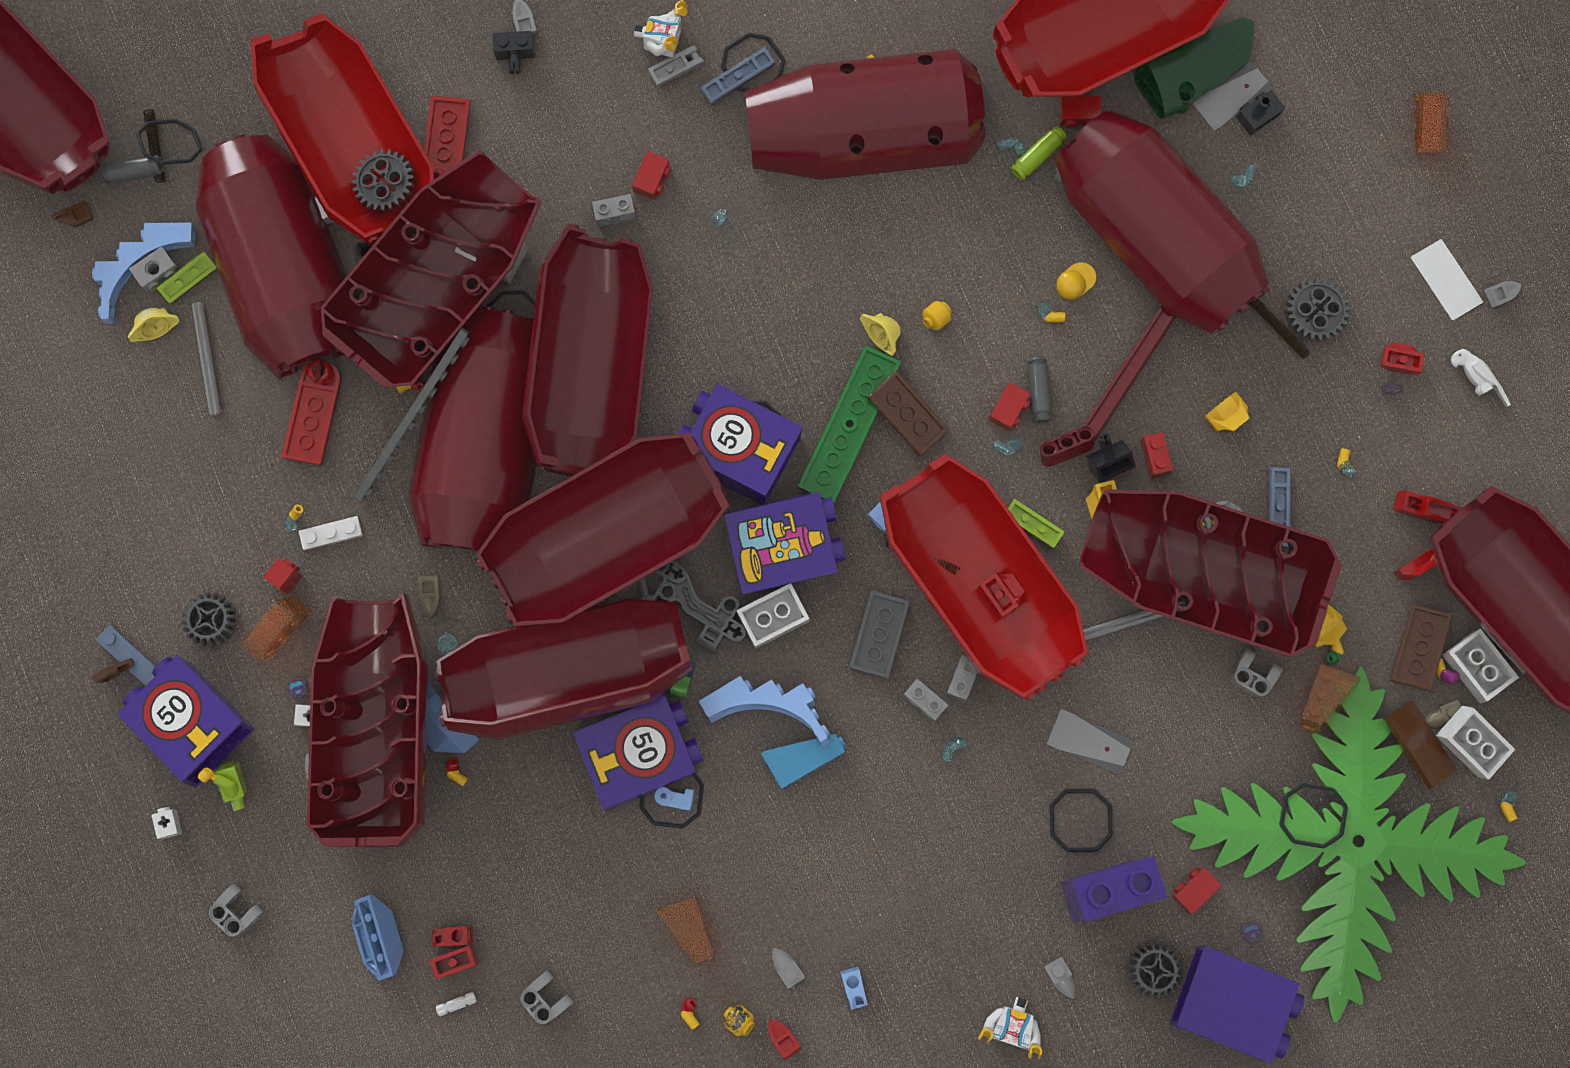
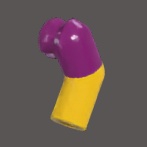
M1441 658L1437 670L1438 678L1449 684L1459 681V673L1447 670L1444 660Z

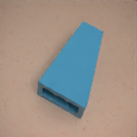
M833 734L828 736L829 744L824 747L816 738L762 752L761 755L782 790L844 754L846 744L841 736L837 738Z

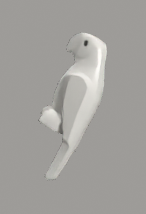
M1461 349L1451 356V364L1454 367L1458 365L1463 366L1467 378L1476 386L1475 393L1478 396L1494 389L1505 407L1511 405L1502 386L1484 361L1465 349Z

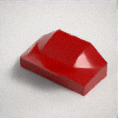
M1392 342L1389 346L1384 347L1380 367L1398 373L1421 374L1425 353L1417 352L1414 346Z
M1433 548L1396 570L1394 574L1398 579L1413 580L1436 566Z
M995 572L980 583V586L1002 617L1020 606V599L1025 590L1013 573L1000 574Z

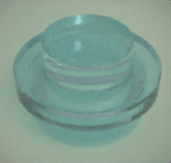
M721 209L711 216L714 219L711 223L717 227L729 217L726 214L727 210L723 212Z
M444 634L437 641V647L443 654L450 653L458 646L457 639L451 634Z

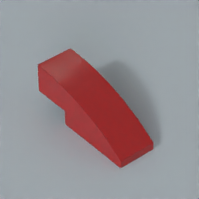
M1404 490L1397 492L1393 511L1444 524L1462 507L1429 495L1422 496Z

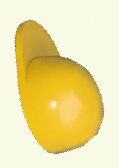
M1079 262L1073 264L1058 277L1056 282L1058 294L1067 300H1075L1081 297L1095 284L1096 272L1087 263Z

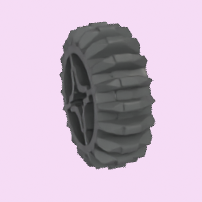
M206 592L204 597L198 594V601L193 598L190 599L193 605H185L188 612H182V615L187 618L181 620L182 624L187 625L183 628L184 632H189L187 638H193V643L195 644L200 641V645L203 647L206 644L209 647H213L214 641L217 645H220V638L227 641L228 637L226 634H233L230 627H236L237 625L232 622V620L237 619L236 615H231L236 611L234 607H230L232 602L229 600L225 601L226 597L223 595L219 597L217 593H213L211 596L209 592ZM208 604L219 605L217 609H212L211 611L203 608V606ZM198 612L200 618L196 623L197 626H195V616ZM222 613H223V614H224V621H223L222 626H220V625H219V619H220L221 616H223V615H222ZM206 615H208V616H210V617H213V618H210V619H212V624L206 622V621H208V620H206V618H207ZM208 628L216 632L211 635L200 634L202 630L205 631Z
M1153 942L1149 943V949L1145 944L1141 945L1143 952L1135 949L1138 957L1130 956V959L1135 961L1134 964L1127 963L1128 967L1133 968V971H1128L1127 975H1134V978L1130 979L1129 983L1137 982L1133 989L1137 991L1142 988L1141 996H1144L1148 991L1149 999L1153 998L1154 993L1156 999H1161V992L1164 997H1169L1167 990L1169 989V991L1175 993L1176 990L1172 985H1181L1180 982L1176 981V978H1183L1182 974H1177L1178 970H1183V966L1176 965L1181 962V959H1173L1177 954L1176 951L1168 954L1170 946H1166L1162 950V943H1158L1156 949ZM1155 953L1149 965H1141L1142 960L1147 955ZM1161 955L1168 960L1171 971L1163 968ZM1154 965H1156V969L1163 971L1164 974L1159 973L1154 977V973L1146 970V968H1155ZM1139 971L1147 973L1149 977L1148 982H1150L1149 987L1141 980ZM1161 977H1170L1165 985L1155 988Z

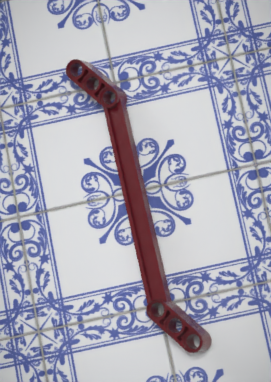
M1161 305L1084 425L1041 444L1040 459L1043 465L1051 467L1089 452L1094 448L1098 436L1169 330L1176 316L1168 313Z

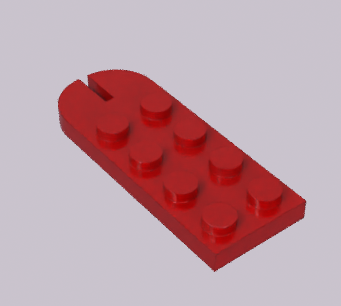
M431 96L424 152L433 165L434 180L464 160L471 105L470 99Z
M317 359L306 365L301 372L281 455L283 459L322 466L341 386L339 371L326 360L323 363L321 359ZM324 364L325 372L324 375L321 377V372Z

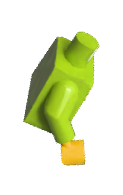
M239 760L218 765L214 771L210 768H204L199 773L198 778L202 782L206 783L209 779H212L213 783L219 786L224 802L231 801L233 811L245 808L243 797L247 793V788Z

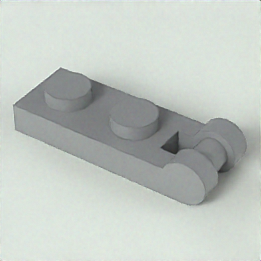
M694 45L675 54L673 58L669 57L648 68V72L658 88L694 68L701 67L705 61L702 57H699L698 49ZM691 57L692 61L688 62L686 58Z

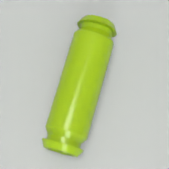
M1058 126L1052 127V130H1049L1016 161L1015 165H1012V173L1019 180L1026 179V176L1033 173L1063 142H1066V133Z

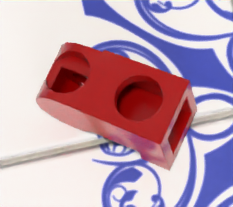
M472 926L432 930L433 947L472 945Z

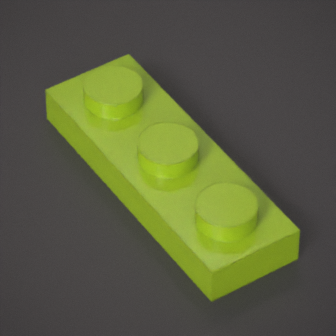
M203 251L156 288L170 304L217 267Z
M1016 499L1008 507L1024 531L1054 549L1064 534L1063 530Z

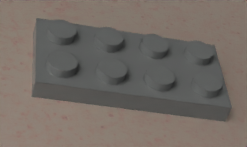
M871 590L849 666L850 669L885 679L889 678L910 601Z

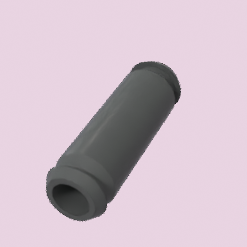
M154 155V157L162 160L160 156ZM147 157L102 165L99 168V177L103 183L109 184L110 182L117 183L155 176L156 174L160 175L164 171V165Z
M1042 356L1029 358L1027 362L1029 364L1028 376L1031 408L1035 423H1046L1052 419V416H1050L1052 407L1048 366L1045 363L1047 360Z

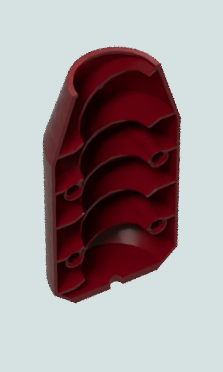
M956 49L811 64L744 92L754 169L824 180L968 164L985 142V126L983 123L985 108L980 74L977 67Z
M478 150L421 188L321 306L323 336L384 388L415 385L512 270L542 201L531 195L493 163L481 150ZM417 231L416 236L411 238V234ZM456 247L476 257V262L454 252ZM364 292L363 299L359 300L360 294Z
M1104 489L1085 539L1079 567L1140 609L1292 657L1317 644L1342 564L1330 541L1326 538L1179 491ZM1206 517L1211 520L1210 529L1203 526V520ZM1284 543L1289 545L1287 554L1282 551ZM1181 595L1185 597V607H1181L1178 604V598ZM1259 621H1261L1263 624L1262 632H1259L1257 630V624Z
M399 594L396 600L355 601L331 598L311 668L307 827L324 847L404 846L425 825L428 664L410 599L406 594Z

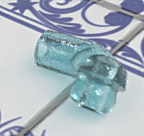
M1011 137L997 141L999 151L1013 148L1018 155L1024 154L1026 151L1025 143Z
M1247 164L1244 174L1232 177V185L1237 187L1249 185L1253 180L1257 167L1253 164Z
M1013 438V441L1005 444L996 439L992 448L1005 455H1011L1022 448V441L1019 438Z
M955 737L946 742L941 761L951 763L953 752L958 749H964L967 745L966 740L962 737Z

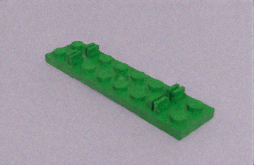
M866 345L864 346L800 480L799 489L808 493L820 492L821 499L832 498L833 504L835 503L878 413V410L867 399V396L894 371L898 370L901 361ZM852 421L854 425L849 428L846 426V422Z

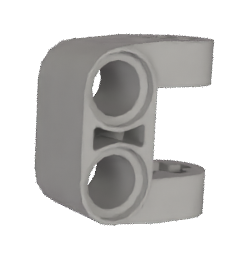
M1247 647L1233 670L1231 682L1251 696L1260 698L1270 692L1283 668L1273 663L1265 677L1253 672L1248 668L1256 652ZM1239 672L1244 673L1246 676L1244 683L1238 680L1237 675ZM1256 683L1263 685L1264 691L1262 693L1256 691Z
M235 883L228 887L209 909L211 920L229 936L243 935L264 913L260 907L255 905L241 917L230 907L242 892ZM220 907L225 911L221 919L217 916V910ZM235 921L239 923V930L236 933L231 929V925Z
M548 970L533 981L520 997L522 1005L535 1021L540 1024L552 1021L574 1003L567 994L551 1007L539 991L554 979ZM528 992H533L536 996V1001L533 1004L526 1001V994ZM545 1008L549 1011V1018L547 1020H542L539 1017L540 1009Z

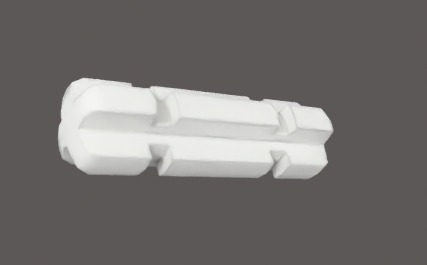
M474 992L466 994L465 997L460 996L447 1001L446 1004L437 1005V1014L443 1016L448 1014V1012L466 1007L467 1004H474L477 1002Z

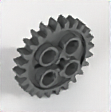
M383 149L380 150V154L374 150L372 157L366 154V161L360 159L362 166H355L358 173L352 174L357 179L351 181L356 186L352 189L357 194L355 197L361 200L360 203L363 206L367 205L369 210L374 208L376 212L382 209L386 213L388 207L394 211V205L401 207L400 201L407 202L405 196H412L409 189L415 188L411 183L416 180L412 176L415 171L410 168L412 166L411 163L404 156H401L399 152L396 151L393 154L391 149L387 151V154ZM387 164L386 168L380 171L381 167ZM375 170L390 185H392L396 189V191L393 192L391 189H389L371 171ZM400 176V180L394 183L395 178ZM370 179H373V182L370 185H367L368 181ZM384 191H387V194L384 197H381V194Z
M1318 278L1314 280V283H1312L1311 279H1308L1306 284L1301 282L1299 288L1295 287L1293 289L1294 293L1289 294L1288 297L1291 300L1286 302V305L1290 307L1285 312L1291 314L1286 320L1293 321L1290 328L1296 326L1295 333L1303 332L1302 338L1309 335V341L1316 337L1317 342H1320L1322 336L1325 341H1328L1330 335L1335 338L1337 332L1341 333L1343 331L1342 327L1348 324L1345 320L1350 318V315L1346 312L1350 311L1351 307L1345 306L1350 300L1343 299L1346 292L1339 293L1338 291L1341 287L1333 288L1334 282L1332 281L1328 285L1326 279L1322 283L1319 282ZM1313 293H1318L1321 296V300L1315 299ZM1326 298H1330V301L1309 322H1306V319ZM1301 306L1307 308V314L1301 312ZM1328 306L1334 307L1336 313H1331L1328 310ZM1315 320H1320L1323 327L1316 326Z

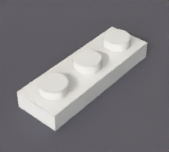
M358 516L299 531L304 551L363 536Z

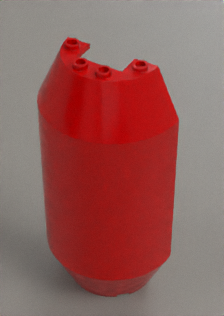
M1015 0L994 27L993 40L997 42L995 53L1007 80L1016 91L1021 90L1023 96L1075 98L1204 35L1230 0Z
M324 14L305 19L302 31L272 41L270 34L267 33L251 39L254 90L329 219L366 244L373 246L416 193L434 180L433 165L371 59L358 40ZM381 149L386 154L391 149L393 154L397 151L401 156H404L411 163L412 166L410 168L415 171L412 176L416 178L415 181L411 182L415 188L409 189L412 196H405L407 202L400 201L401 207L394 205V211L388 207L386 213L382 209L376 212L374 208L369 210L367 205L363 206L360 203L361 200L355 197L357 194L352 190L356 186L351 183V181L357 180L352 174L358 173L355 166H362L360 159L366 161V154L372 157L374 150L380 154ZM387 164L383 165L380 171L384 170ZM375 170L371 171L389 189H391L393 192L396 191V189L392 185H390L383 177H381ZM400 176L395 178L394 183L400 180ZM370 179L367 185H370L373 182V179ZM384 191L381 194V197H384L387 194V191Z
M944 454L931 462L924 471L899 487L895 485L880 495L879 498L890 549L981 676L1019 698H1025L1028 701L1047 688L1046 683L1050 680L1055 683L1062 678L1063 675L1061 673L1072 665L1076 668L1085 661L1083 657L1088 654L1078 605L987 479L947 454ZM950 563H952L950 571L948 572ZM953 564L955 565V566H954V570H955L956 565L958 566L955 575H954V570H953V573H951V569H952ZM995 572L1000 574L1013 573L1025 590L1020 599V606L1004 617L1001 616L980 586L981 582Z

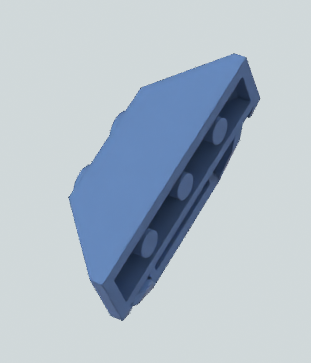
M428 682L427 744L434 752L466 753L480 739L474 735L449 731L446 726L442 727L440 714H443L441 698L443 697Z
M372 894L355 900L352 927L363 964L376 976L375 978L378 981L396 975L404 949L392 910Z

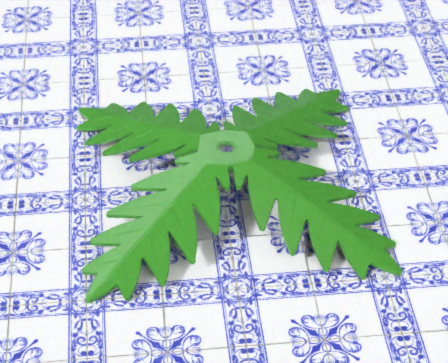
M1359 667L1356 671L1351 688L1338 683L1334 685L1338 699L1348 717L1326 707H1319L1330 729L1346 746L1317 733H1312L1311 735L1324 755L1345 775L1343 776L1317 763L1312 764L1314 771L1323 784L1334 788L1347 804L1344 835L1340 839L1323 849L1294 844L1279 824L1282 806L1255 783H1251L1250 787L1260 817L1238 795L1222 787L1220 790L1228 816L1216 807L1195 799L1193 803L1197 815L1184 816L1171 821L1172 825L1195 834L1189 846L1190 850L1209 847L1226 840L1214 864L1216 868L1239 859L1258 845L1243 874L1244 878H1248L1270 866L1289 849L1290 851L1276 877L1278 881L1300 871L1314 861L1322 852L1323 855L1318 862L1319 867L1325 866L1338 856L1339 860L1325 870V875L1339 872L1340 874L1320 887L1304 903L1301 910L1307 911L1333 904L1336 905L1317 917L1296 938V941L1300 943L1332 935L1331 938L1323 942L1309 955L1299 970L1300 972H1306L1330 966L1319 980L1311 998L1316 1000L1328 997L1330 1014L1335 1023L1342 1016L1348 1000L1358 1005L1363 1004L1361 986L1354 969L1377 981L1381 980L1375 960L1361 939L1387 953L1392 952V948L1383 930L1374 917L1366 910L1368 908L1390 921L1396 920L1385 895L1370 878L1371 876L1379 881L1384 880L1382 873L1374 864L1375 860L1378 861L1387 875L1392 874L1391 861L1405 883L1417 895L1424 897L1425 893L1419 870L1420 865L1432 885L1449 902L1453 901V894L1447 867L1461 886L1474 897L1479 898L1480 891L1475 869L1492 882L1504 886L1503 870L1517 868L1526 864V861L1504 850L1508 840L1507 835L1492 837L1477 844L1485 822L1484 817L1469 822L1449 838L1459 812V807L1457 806L1436 818L1422 833L1421 831L1431 806L1429 803L1412 811L1393 830L1395 816L1389 817L1381 826H1377V822L1386 816L1389 809L1375 810V808L1384 803L1396 791L1406 775L1401 773L1375 780L1376 777L1397 760L1403 749L1400 744L1374 750L1391 733V730L1383 718L1372 720L1381 706L1385 689L1371 691L1363 667ZM1284 787V794L1291 791V789L1288 787ZM1297 793L1288 797L1287 803L1293 819L1285 812L1284 825L1295 840L1325 844L1339 834L1341 822L1327 808L1322 809L1324 822L1319 814ZM1330 802L1332 809L1342 818L1343 806ZM1360 835L1364 838V845L1362 847L1354 846V836Z

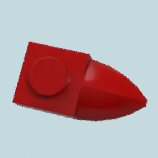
M774 1019L768 1020L769 1036L784 1060H787L802 1049L794 1035L784 1024Z

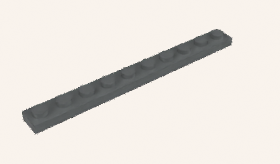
M462 327L354 495L356 499L361 501L364 496L368 498L374 489L371 484L374 480L379 481L384 473L381 470L385 463L390 464L395 456L392 453L395 447L400 448L406 439L403 437L405 431L410 432L415 425L414 417L416 414H422L427 406L424 404L427 397L432 398L437 391V388L434 386L438 380L442 382L446 377L448 371L445 369L448 364L453 365L459 356L456 353L459 347L464 348L470 338L467 335L470 331Z

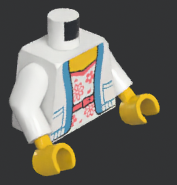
M681 0L676 3L675 9L668 14L649 17L646 27L635 26L634 37L643 38L644 49L650 51L655 56L664 55L673 58L681 33L680 15H687L688 11L686 8H688V5L685 1Z
M1016 997L1013 1009L1003 1006V1008L996 1009L987 1017L983 1030L978 1036L979 1040L984 1035L988 1039L986 1044L994 1038L1027 1050L1030 1048L1028 1054L1030 1059L1033 1052L1038 1054V1060L1042 1055L1038 1023L1033 1019V1015L1025 1013L1028 1000Z

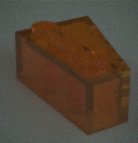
M1447 92L1413 94V100H1417L1418 110L1414 111V117H1418L1417 128H1415L1416 153L1445 152V148L1448 146V138L1445 137L1446 129L1449 126V118L1446 117L1450 105Z
M296 596L278 599L241 645L258 661L268 660L312 611Z
M1320 664L1299 726L1320 732L1351 692L1358 686L1360 677Z

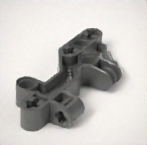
M675 561L668 563L663 570L654 571V573L664 578L654 597L649 593L646 577L638 580L642 600L657 601L660 597L663 601L676 602L682 605L687 616L705 626L696 643L708 651L715 653L724 637L736 644L742 643L746 639L744 626L734 620L737 615L736 610L740 609L738 600L733 596H726L717 609L699 600L686 569ZM671 566H673L672 570L676 573L682 571L683 578H677L676 580L675 575L670 572ZM672 588L673 595L671 597H664V589ZM729 601H733L736 604L735 609L732 611L725 609V604ZM730 623L732 624L731 629L734 631L741 629V637L737 636L734 638L733 632L728 630Z

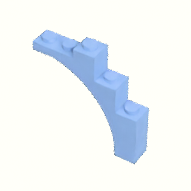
M144 223V230H141L143 242H120L119 249L116 252L118 261H95L92 277L96 283L102 286L99 288L101 306L98 308V315L106 324H114L116 301L123 286L133 275L129 268L161 246L166 252L180 248L196 247V227L192 223Z
M739 676L699 701L711 723L729 714L744 710L776 711L791 716L805 724L813 731L822 747L829 744L828 736L830 734L824 724L822 726L819 725L817 721L819 716L814 708H812L816 706L813 700L816 696L810 687L806 689L803 683L785 694L779 683L775 685L772 679L753 690L749 681H743L742 677Z

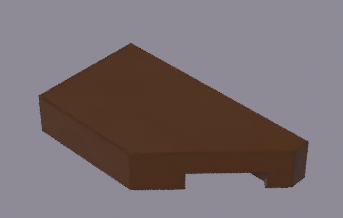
M85 201L51 215L54 220L75 228L94 220Z
M132 658L103 669L93 675L92 679L94 683L108 682L132 668L135 663Z

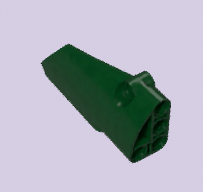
M1243 17L1207 31L1204 35L1137 67L1134 74L1135 83L1155 114L1162 119L1175 113H1186L1191 104L1245 66L1250 57L1255 22Z

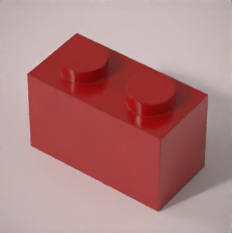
M1101 96L1061 98L1059 103L1060 126L1065 125L1068 128H1073L1077 125L1086 126L1101 114Z
M647 151L632 184L633 192L655 200L657 195L660 196L664 187L662 184L663 180L668 178L671 172L669 159Z
M1009 382L988 420L1007 431H1010L1011 427L1016 428L1021 419L1018 416L1021 410L1026 411L1031 402L1028 400L1030 393Z
M1164 432L1144 436L1140 442L1150 479L1170 475L1173 467Z
M278 558L263 578L288 595L303 575L298 572L300 568L288 559L282 561Z
M1205 867L1195 868L1188 875L1190 879L1185 884L1181 882L1173 889L1175 893L1172 897L1188 914L1196 912L1222 886Z
M473 945L430 959L436 980L479 965Z

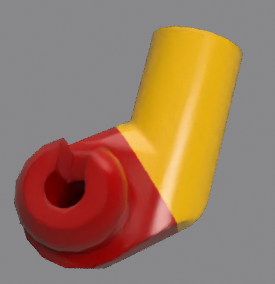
M419 379L413 386L396 387L400 394L408 389L422 391L425 382Z
M454 757L449 758L446 762L447 777L464 787L469 778L460 773L458 759Z
M687 998L682 1003L681 1017L693 1030L700 1024L694 1017L697 1003L695 999Z

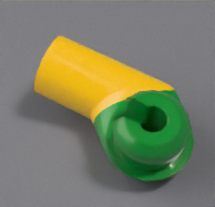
M1340 639L1335 645H1331L1332 648L1326 656V661L1329 664H1337L1344 653Z

